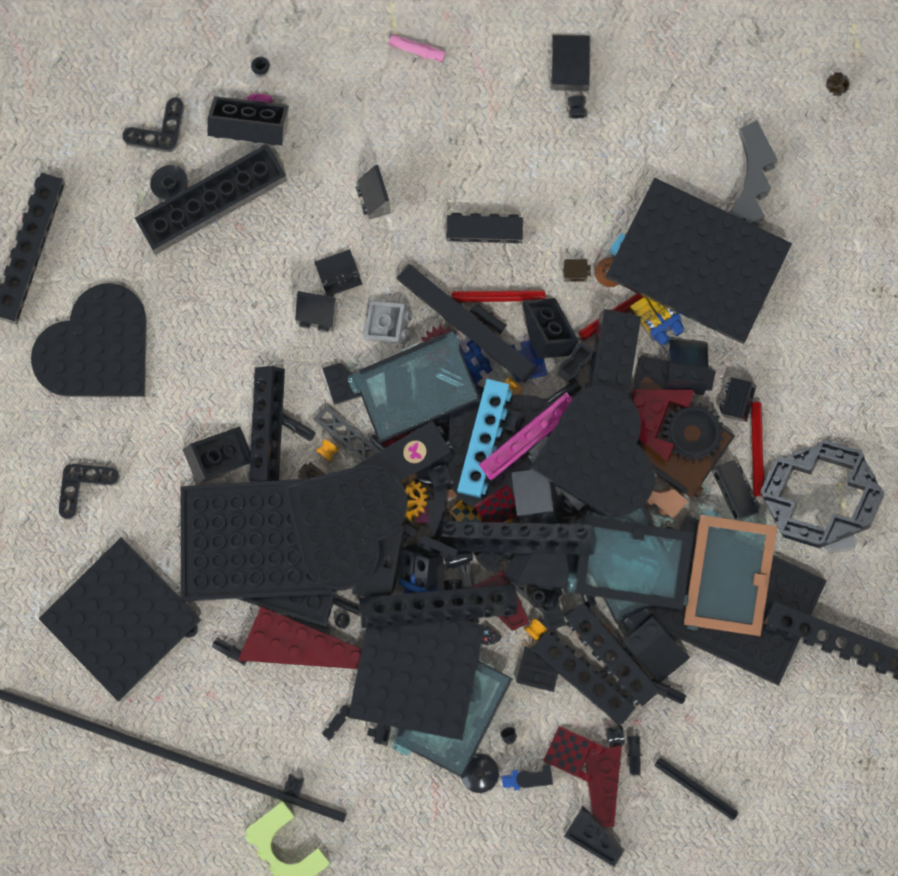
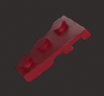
M503 570L469 588L511 584L504 577L505 571ZM518 598L517 615L497 616L511 631L530 623Z

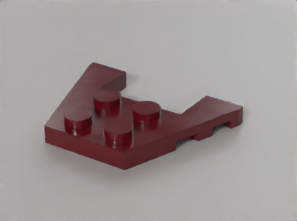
M634 390L631 400L636 405L641 419V431L638 440L669 462L675 445L657 439L658 433L670 403L690 408L695 391Z

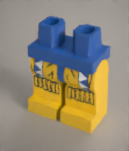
M644 297L630 306L632 315L641 316L640 325L650 336L651 340H656L661 347L670 341L666 334L669 330H672L675 336H679L684 332L679 313Z

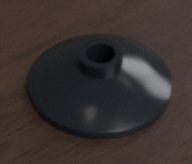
M175 165L159 168L152 175L150 181L153 194L162 200H167L185 190L188 184L186 173Z
M475 754L461 781L472 792H488L498 781V766L491 757L484 754ZM477 770L483 771L482 777L476 776Z

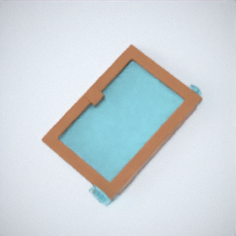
M701 509L683 624L687 625V629L698 631L699 627L761 636L777 526L720 518V512Z

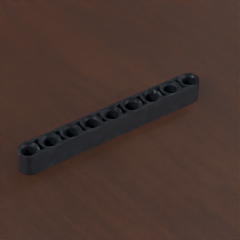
M409 263L396 277L400 283L524 384L537 370L531 362Z

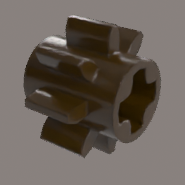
M835 72L826 81V88L829 90V93H833V96H841L850 87L849 79L841 72Z

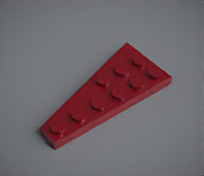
M261 606L238 661L358 669L362 648Z

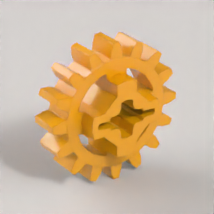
M414 481L404 487L407 499L409 497L412 499L407 501L406 517L410 521H412V516L418 519L419 512L425 513L423 507H428L425 500L429 499V496L425 494L427 492L426 488H422L420 482L416 484ZM415 490L419 492L420 498L415 496Z

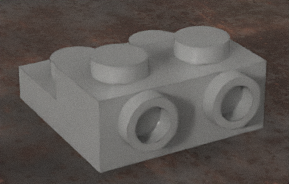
M370 301L364 339L404 345L405 340L409 338L408 321L412 320L413 315L410 307L399 303Z

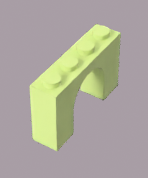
M284 801L245 830L247 833L245 835L246 839L251 845L256 844L259 848L257 853L263 861L268 860L271 864L269 869L275 876H316L331 864L319 848L297 864L283 863L275 856L272 848L275 834L295 818Z

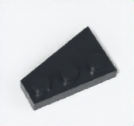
M582 806L564 835L568 840L615 867L625 851L584 806Z

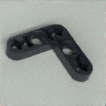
M177 97L168 100L161 132L129 127L123 132L124 142L133 147L163 152L174 151L178 144L184 113L182 100ZM175 103H178L180 108L176 109V116H168L169 114L173 115L171 105L173 106ZM170 120L177 122V127L173 130L167 128V123ZM131 132H133L134 136L140 137L141 133V143H139V139L133 138L132 141H129L127 135H131ZM148 135L155 137V142L151 145L145 143V138ZM158 137H161V141L167 142L168 139H171V142L173 144H170L169 147H166L165 143L160 142V146H157L159 143Z
M80 464L67 465L64 468L59 503L60 516L66 520H71L76 516L81 483L114 486L120 479L118 471L110 467ZM74 468L76 472H82L81 468H84L82 473L83 479H80V475H74L71 478L68 471ZM89 470L97 472L94 480L87 479L86 474ZM100 470H103V475H109L112 472L116 476L111 482L105 477H102V481H99L101 477ZM74 487L75 495L67 497L65 494L66 488ZM64 499L74 501V504L70 502V509L73 512L69 513V516H66V513L63 512V509H67L68 505L67 502H64Z

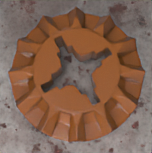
M613 257L602 259L595 269V277L599 284L605 287H616L619 285L605 278L607 273L604 271L609 270L614 260Z

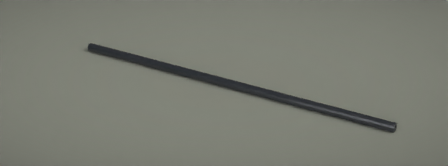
M0 689L1 700L344 823L347 814L291 793H286L280 789Z

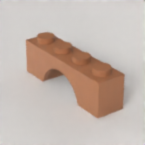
M671 486L663 490L653 489L647 502L650 505L655 503L660 507L658 511L667 518L669 515L671 518H674L688 501Z

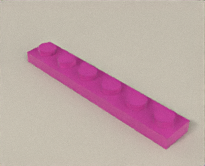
M568 393L563 394L478 464L490 480L494 479L555 428L572 400Z

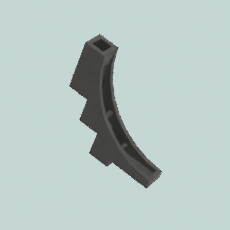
M756 120L739 130V136L746 156V178L739 199L728 213L758 227L762 224L761 221H763L765 215L756 199L762 200L766 198L771 190L763 170L768 172L774 169L778 159Z

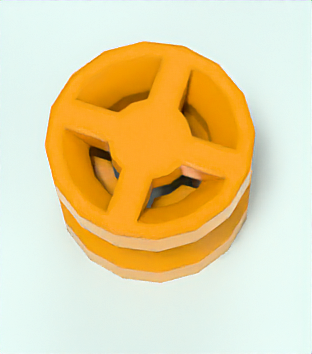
M324 439L322 446L317 448L315 452L331 462L333 455L338 453L340 449Z
M535 618L531 620L529 626L524 628V631L536 642L540 640L542 634L548 632Z

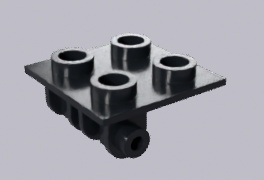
M350 249L315 261L327 297L363 285Z

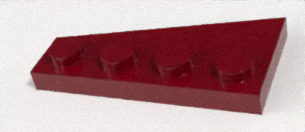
M622 746L606 748L604 754L590 750L585 760L586 773L593 776L592 781L588 783L592 815L604 828L614 827Z

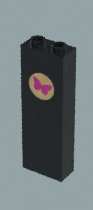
M431 421L355 467L362 465L383 467L396 475L405 487L427 474L429 469L442 465L454 458L451 453L454 448L449 440L444 441L442 436L445 433L439 424L436 426Z

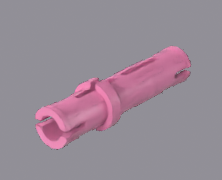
M394 34L391 35L389 46L418 54L424 59L429 58L442 63L445 58L446 51L430 47V44L424 45Z

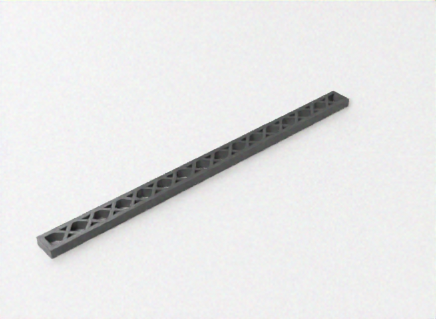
M327 405L314 418L316 423L361 461L366 460L365 451L373 450L376 453L380 452L377 447ZM328 412L332 415L333 423L325 424L320 418ZM345 426L347 428V435L339 436L336 433V427ZM359 438L362 448H353L351 446V439ZM427 490L425 494L429 496L428 500H435V496ZM449 514V521H452V516ZM472 552L475 557L479 555L477 552ZM498 553L503 558L500 562L505 561L509 566L511 560ZM497 565L492 569L495 574L500 572L497 570ZM527 583L526 586L515 584V591L529 602L526 587L534 586L537 588V584ZM537 594L538 596H535V598L541 600L542 596ZM542 607L537 608L541 613L546 612Z

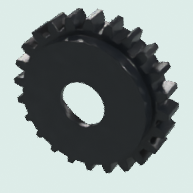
M691 402L690 408L683 407L681 409L677 406V413L671 411L670 415L672 418H666L669 424L663 425V428L667 429V431L663 432V435L667 436V439L664 441L675 445L672 455L679 454L678 460L684 457L686 463L690 459H692L693 463H696L697 459L704 462L705 456L707 459L711 458L710 452L712 454L717 453L715 447L720 448L722 446L718 441L724 440L720 436V434L724 433V430L720 429L723 422L718 423L717 420L720 416L713 415L714 409L709 412L708 405L702 408L700 402L697 406L694 405V402ZM693 425L700 429L701 437L698 441L689 442L686 440L684 431L688 426Z

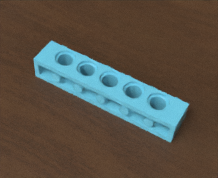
M490 379L486 380L457 490L460 494L480 499L482 494H486L488 483H485L487 475L478 465L481 462H477L475 457L477 454L483 453L487 458L498 448V446H495L496 439H500L503 429L500 427L501 420H505L508 410L505 408L506 401L510 402L512 390H509V384ZM499 398L501 400L500 405L492 406L490 404L491 399ZM487 417H495L496 422L493 425H487L485 423ZM483 435H489L491 441L483 444L480 438ZM479 472L481 474L480 480H471V474Z

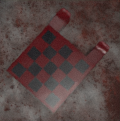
M508 485L475 504L483 522L503 523L513 516L519 522L515 498Z
M559 726L543 762L590 783L593 776L581 771L588 753L592 749L600 754H604L606 748Z

